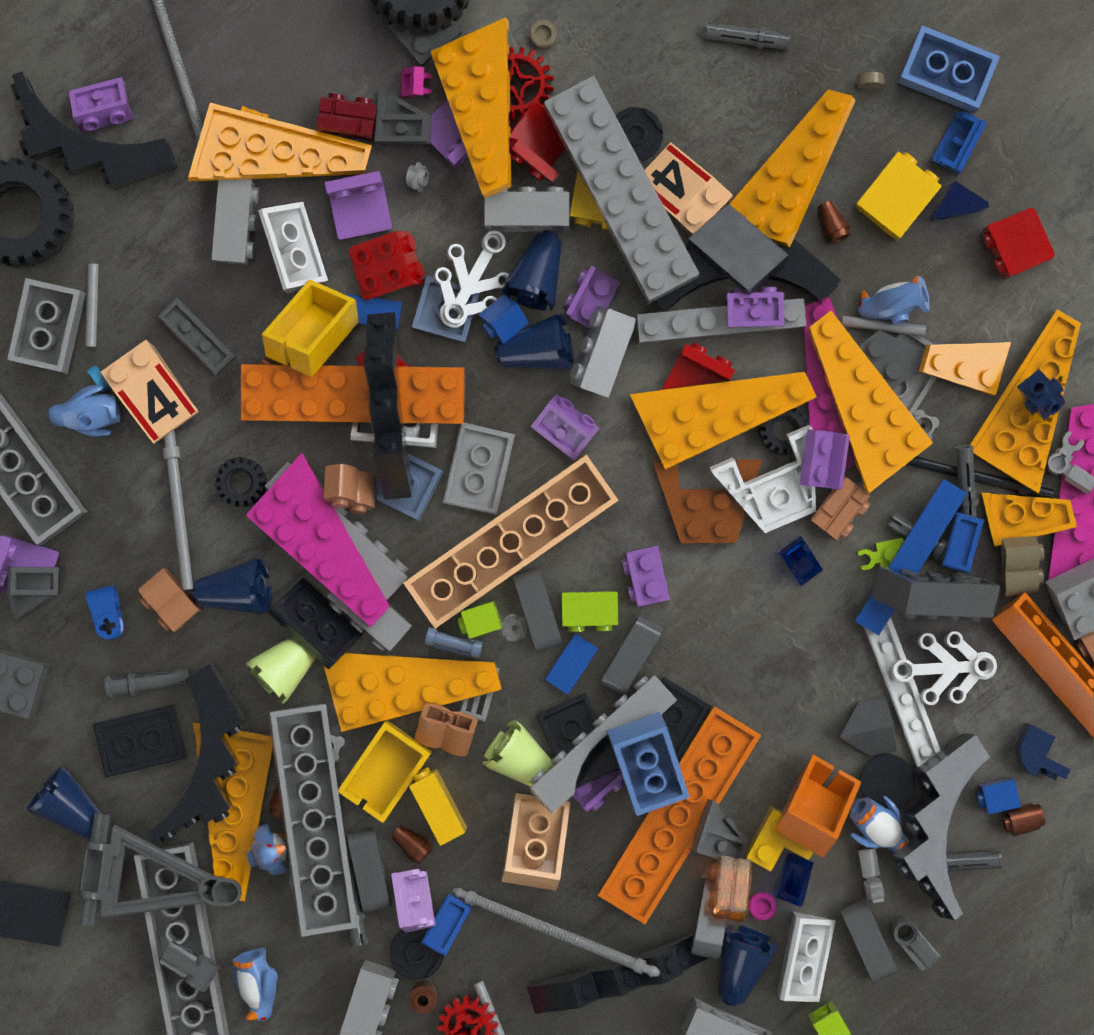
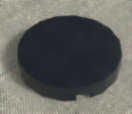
M629 107L619 112L616 118L639 161L645 162L654 157L663 141V126L659 118L650 110L640 107Z
M880 754L869 759L859 777L861 781L860 789L864 797L874 800L885 808H888L884 801V796H887L898 808L911 798L915 788V774L911 766L904 759L893 754Z
M428 928L407 933L401 929L395 934L390 945V958L393 967L401 976L410 980L431 977L440 969L444 956L420 943Z

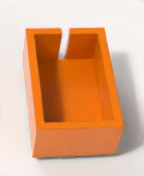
M813 754L800 771L774 830L824 858L839 837L861 781L839 770L826 788L823 787V783L832 773L835 766Z

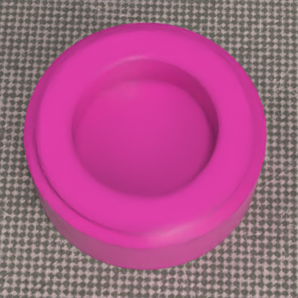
M760 891L750 897L748 909L754 918L768 920L776 912V902L772 895Z

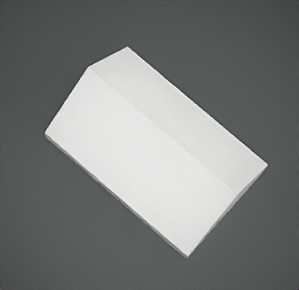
M298 202L258 210L283 290L287 294L301 290L309 279L319 284L328 281L304 203Z
M353 422L351 440L374 443L372 422ZM403 423L406 446L436 448L438 423Z
M793 911L777 988V995L780 1000L819 1002L835 920Z

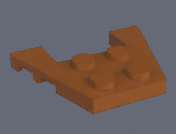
M762 459L736 460V465L743 482L758 477ZM653 461V466L680 543L737 542L746 511L727 489H680L679 464L665 470L662 461Z

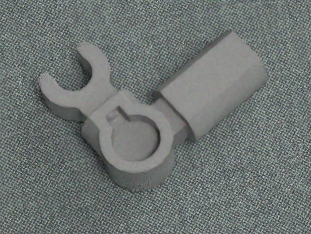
M1069 431L1062 438V448L1057 447L1053 455L1049 457L1046 463L1047 470L1053 475L1062 474L1066 477L1065 481L1088 495L1094 487V476L1076 464L1074 466L1070 465L1073 459L1071 454L1082 448L1084 440L1081 439L1076 446L1070 445L1068 438L1072 433Z
M865 847L857 849L861 875L863 878H866L863 881L866 901H872L873 904L883 903L885 895L881 878H877L880 875L876 848Z

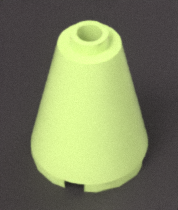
M290 636L252 658L245 666L252 669L250 671L251 675L270 695L273 692L276 693L278 696L276 701L283 705L288 701L316 658L293 636Z
M513 720L507 724L510 729L506 733L500 731L491 742L484 755L488 761H483V765L492 771L531 787L533 783L530 780L540 770L543 769L546 773L554 765L551 763L550 757L523 725Z

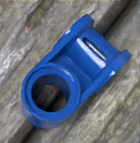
M110 585L87 591V604L97 635L104 639L120 637L124 631V623L115 586ZM108 620L110 623H115V628L111 629L112 634L110 631L104 630V626L108 625Z

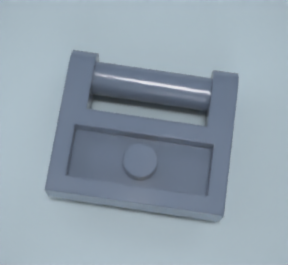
M430 627L425 640V646L477 660L480 659L483 641L453 637L451 634L440 632Z

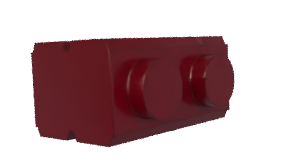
M329 93L328 97H321L316 130L331 135L373 141L377 105L372 104V99L356 97V101L345 100L344 95Z

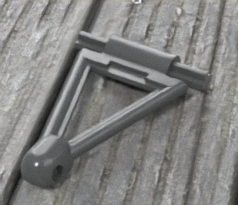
M94 813L91 840H86L78 892V896L82 897L79 924L82 926H95L99 900H102L100 919L204 903L225 907L234 905L240 900L242 889L236 880L222 876H213L117 825L113 826L111 842H107L111 815ZM126 846L200 884L199 890L118 902Z

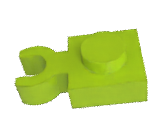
M903 537L875 543L876 551L874 552L868 549L859 550L857 552L858 556L866 554L869 557V563L860 566V569L869 570L876 563H879V566L888 567L903 543Z

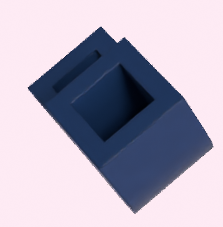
M1025 723L1016 743V756L1021 767L1035 777L1042 767L1041 773L1055 781L1058 776L1066 779L1071 770L1046 757L1056 737L1029 723Z

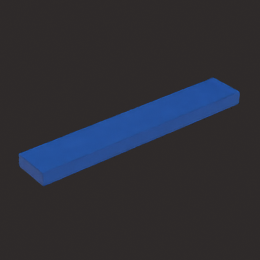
M942 479L888 565L890 570L900 574V569H910L918 573L968 493ZM872 591L855 618V622L879 636L895 609L873 599Z

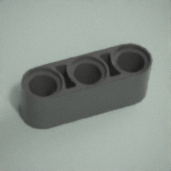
M540 568L513 575L536 652L563 644Z
M639 615L599 684L621 697L626 694L664 628Z
M372 828L349 833L347 835L363 911L369 912L392 907L376 829Z
M707 877L704 878L691 954L716 960L719 959L730 904L732 883Z
M863 899L839 910L872 983L898 973L866 900Z

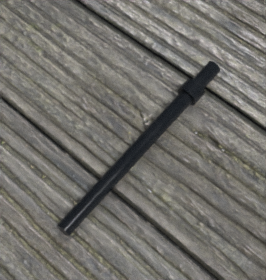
M916 456L906 464L958 477L956 465ZM974 470L975 482L1015 491L1017 495L1025 497L1031 495L1041 498H1052L1053 489L1040 487L1039 494L1016 480Z

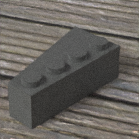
M879 566L872 598L899 611L898 615L904 618L915 619L916 615H921L924 618L936 620L938 616H943L950 620H959L960 617H965L969 620L981 621L982 617H994L1000 585L980 577L950 574L949 577L936 572H926V575L913 572L910 569H900L899 574L890 570L889 567Z

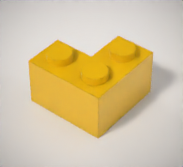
M772 806L768 809L750 842L745 857L769 871H772L784 847L809 860L813 854L812 851L774 830L782 812Z

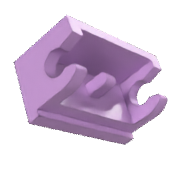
M413 869L392 873L399 928L407 933L435 927L427 872Z

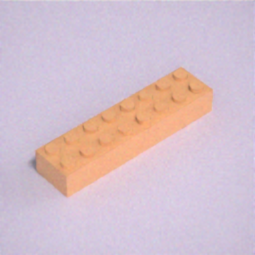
M585 455L406 580L403 584L434 628H437L619 500L589 457Z

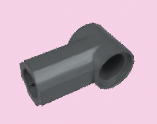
M900 916L892 920L889 926L891 936L921 971L930 968L940 957L938 952L910 919ZM903 925H909V934L905 937H898V929Z
M173 940L159 961L162 965L184 977V981L202 992L207 990L220 968L212 959L201 954L196 955Z

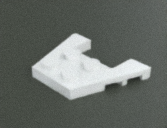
M810 425L786 434L796 458L794 462L747 482H743L733 457L710 467L714 476L764 533L816 512L815 487L800 485L807 429H812Z

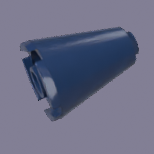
M549 230L536 233L503 283L501 290L503 294L509 298L512 294L518 298L516 303L531 309L546 311L547 306H549L550 310L554 308L562 242L558 239L559 236Z
M562 314L553 315L519 331L504 344L498 341V346L494 348L496 361L502 363L503 367L571 369L573 366L570 363L574 362L573 346L570 333H566L562 327L567 325Z
M251 559L197 579L195 585H193V590H191L192 599L200 607L255 614L268 612L271 605L272 588L266 587L265 578H270L267 566L262 559Z
M63 766L59 767L44 782V787L40 793L34 795L27 810L31 814L89 840L92 834L94 813L102 812L70 772Z
M729 925L725 927L722 944L718 994L725 1004L738 1006V1004H744L775 955L778 943L776 941L774 944L770 943V936L757 929L741 925L740 930H732L734 925Z

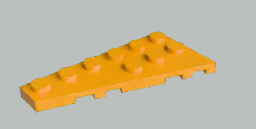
M506 17L430 51L479 187L485 198L511 187V155L509 153V21Z
M828 89L731 201L730 205L775 244L790 248L853 108L855 99L852 95Z
M210 103L188 181L365 174L372 145Z
M1058 309L970 444L974 446L973 455L1037 494L1040 491L1059 411L1054 415H1050L1045 420L1037 413L1032 415L1022 402L1025 400L1017 386L1040 369L1049 380L1055 378L1065 390L1081 323Z
M830 311L808 328V332L818 360L822 364L828 388L830 387L834 405L844 433L850 436L849 443L855 457L856 467L860 471L864 482L865 492L869 494L933 444V442L834 313Z
M805 372L630 394L665 470L817 398Z
M345 653L329 670L324 666L341 732L422 711L425 703L445 705L502 690L496 663L488 661Z
M193 722L197 757L199 758L201 745L200 723ZM241 730L231 737L227 733L224 734L240 762L239 765L234 767L237 772L223 781L220 776L217 777L233 807L227 810L230 815L215 824L213 819L209 821L208 829L214 876L236 880L242 889L240 901H245L252 869L246 852L251 850V844L255 840V830L260 825L273 746L270 735Z

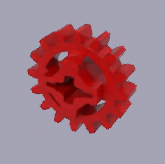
M465 995L463 1002L456 997L453 1000L454 1007L450 1004L444 1007L447 1013H441L439 1019L444 1023L439 1024L437 1030L444 1031L443 1035H481L479 1030L483 1025H486L485 1035H497L492 1029L497 1028L499 1022L492 1021L496 1012L487 1011L489 1007L488 1002L482 1006L479 1004L480 997L477 996L472 1002L469 995ZM469 1009L475 1010L479 1014L473 1013ZM455 1013V1019L457 1022L453 1027H451V1018ZM465 1022L467 1025L475 1024L471 1030L470 1028L460 1029Z

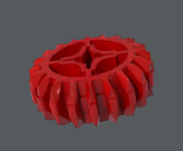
M522 46L519 48V54H514V48L509 47L510 83L513 84V79H515L514 72H516L520 83H525L524 86L521 85L520 97H518L515 87L510 86V94L514 96L517 105H510V122L515 121V114H520L521 117L531 103H538L544 108L541 101L551 98L545 92H554V86L546 84L554 81L553 75H545L551 70L550 65L540 67L544 57L539 56L536 60H533L535 50L531 49L528 56H525V49ZM518 63L531 67L538 76L533 77L532 75L522 74ZM535 85H540L535 98L525 104V92L528 89L534 88Z

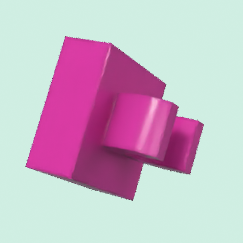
M412 66L402 69L400 97L414 98L432 93V89L423 87L424 80L432 79V75L424 73V67Z

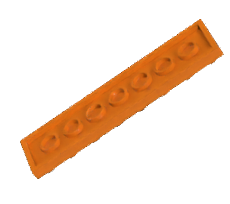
M241 364V420L371 422L369 387L364 366L322 365L314 376L310 377L291 368V365ZM398 367L403 423L464 424L465 367Z
M713 706L678 762L690 797L647 813L600 889L598 896L641 923L646 924L691 851L707 799L720 804L760 739L761 734Z

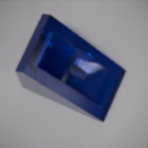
M954 181L931 214L930 220L934 222L985 211L989 208V203L957 181Z
M797 535L775 552L801 586L823 571V568L801 536Z
M788 852L772 891L774 896L802 907L814 862Z

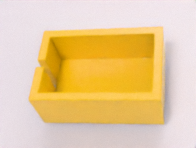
M309 279L262 333L266 357L286 366L290 362L291 368L313 377L358 324L356 299Z
M386 720L344 780L338 792L357 806L362 799L368 801L363 810L384 823L412 782V777L417 775L432 751Z

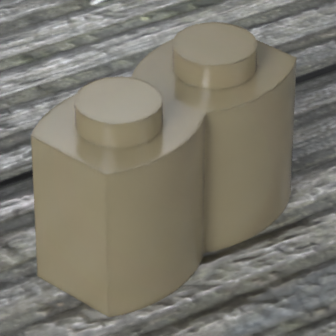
M1036 536L1002 538L1001 587L1004 595L1017 596L1024 592L1027 595L1038 594L1039 585L1044 584L1043 570L1039 568L1040 561H1044L1043 544L1038 543Z

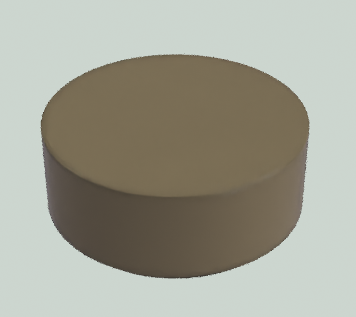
M548 20L536 21L529 31L530 41L539 49L551 47L557 39L556 27Z
M880 72L861 73L857 76V87L862 90L884 88L885 75Z

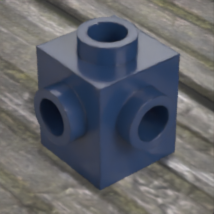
M1040 369L1017 386L1025 400L1022 402L1025 408L1032 415L1037 413L1043 420L1050 415L1056 414L1066 403L1061 394L1064 389L1055 378L1049 380Z

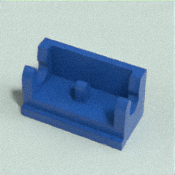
M961 111V113L956 112L931 162L956 175L961 173L987 122L965 111Z

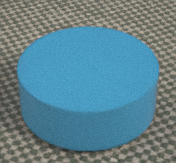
M97 365L87 370L96 385L103 387L102 393L111 388Z

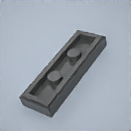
M176 297L157 316L215 376L236 357L179 298Z

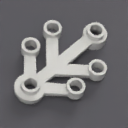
M490 231L484 235L481 242L483 250L469 275L463 257L465 253L464 248L460 244H453L447 249L446 256L453 262L460 286V291L456 298L450 284V270L441 267L434 272L433 279L436 284L440 285L444 304L440 308V319L446 326L457 328L463 325L467 316L481 313L487 308L485 305L487 300L492 302L497 300L494 296H487L481 302L465 305L470 295L496 288L502 290V285L499 284L498 279L499 277L507 279L509 276L508 273L501 272L493 278L479 281L492 255L499 253L505 247V237L499 231ZM489 239H493L496 242L495 248L489 247ZM452 248L459 250V257H454L451 254ZM439 272L446 274V281H441L438 278ZM453 309L457 312L456 319H452L449 316V310Z
M950 631L944 637L945 644L950 648H957L969 660L958 662L936 642L933 634L922 633L917 639L919 647L928 649L942 663L912 664L909 660L899 659L892 664L891 675L897 681L907 682L914 675L942 674L931 688L924 689L920 695L921 701L924 704L934 705L938 702L939 695L958 673L969 672L958 687L950 688L947 693V697L952 703L959 704L965 700L966 694L979 679L986 680L995 674L997 669L995 658L987 652L977 653L963 640L959 632ZM953 634L958 638L955 645L950 643V637ZM925 636H929L931 639L929 646L923 644ZM982 660L986 663V668L983 671L978 668V664ZM900 665L905 667V673L902 676L897 673V668ZM955 690H959L961 693L958 700L953 698ZM931 691L934 694V698L931 702H928L926 694Z

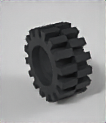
M797 407L761 424L759 427L761 442L763 441L764 446L773 453L781 455L792 454L793 450L789 440H780L775 436L774 425L780 419H788L794 424L795 430L810 425L807 420L808 417Z
M245 457L228 459L224 464H221L218 473L216 472L215 475L216 482L214 484L217 488L218 496L225 503L235 507H247L258 502L259 498L265 493L264 489L267 484L263 468L254 460ZM238 471L246 472L251 478V486L244 493L235 492L230 485L232 475Z

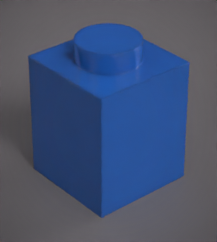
M505 294L478 314L484 323L481 327L490 339L495 337L503 344L529 324L518 304Z
M1009 777L978 784L980 792H976V800L979 809L984 808V812L987 814L1021 807L1015 779Z

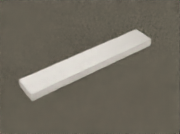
M890 617L879 636L865 627L864 629L916 768H918L938 753L940 748L914 678L907 682H900L891 675L892 664L899 659H907ZM903 665L897 668V673L900 676L905 673Z

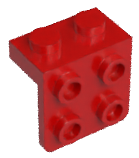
M534 102L529 105L510 131L509 153L514 162L519 165L523 163L529 168L527 172L541 182L542 179L553 182L559 173L551 166L565 146L546 110L540 104Z
M1028 208L983 228L984 234H982L985 245L988 249L992 250L995 256L994 265L998 273L1003 275L1004 279L1046 262L1055 255L1034 208Z
M394 231L350 247L349 255L361 295L365 300H370L402 288L417 287L425 284L423 279L424 268L417 260L415 253L416 242L409 231Z
M693 342L691 346L688 344L684 346L661 390L728 382L732 378L735 369L731 368L732 362L718 355L714 359L706 355L708 351L706 348Z

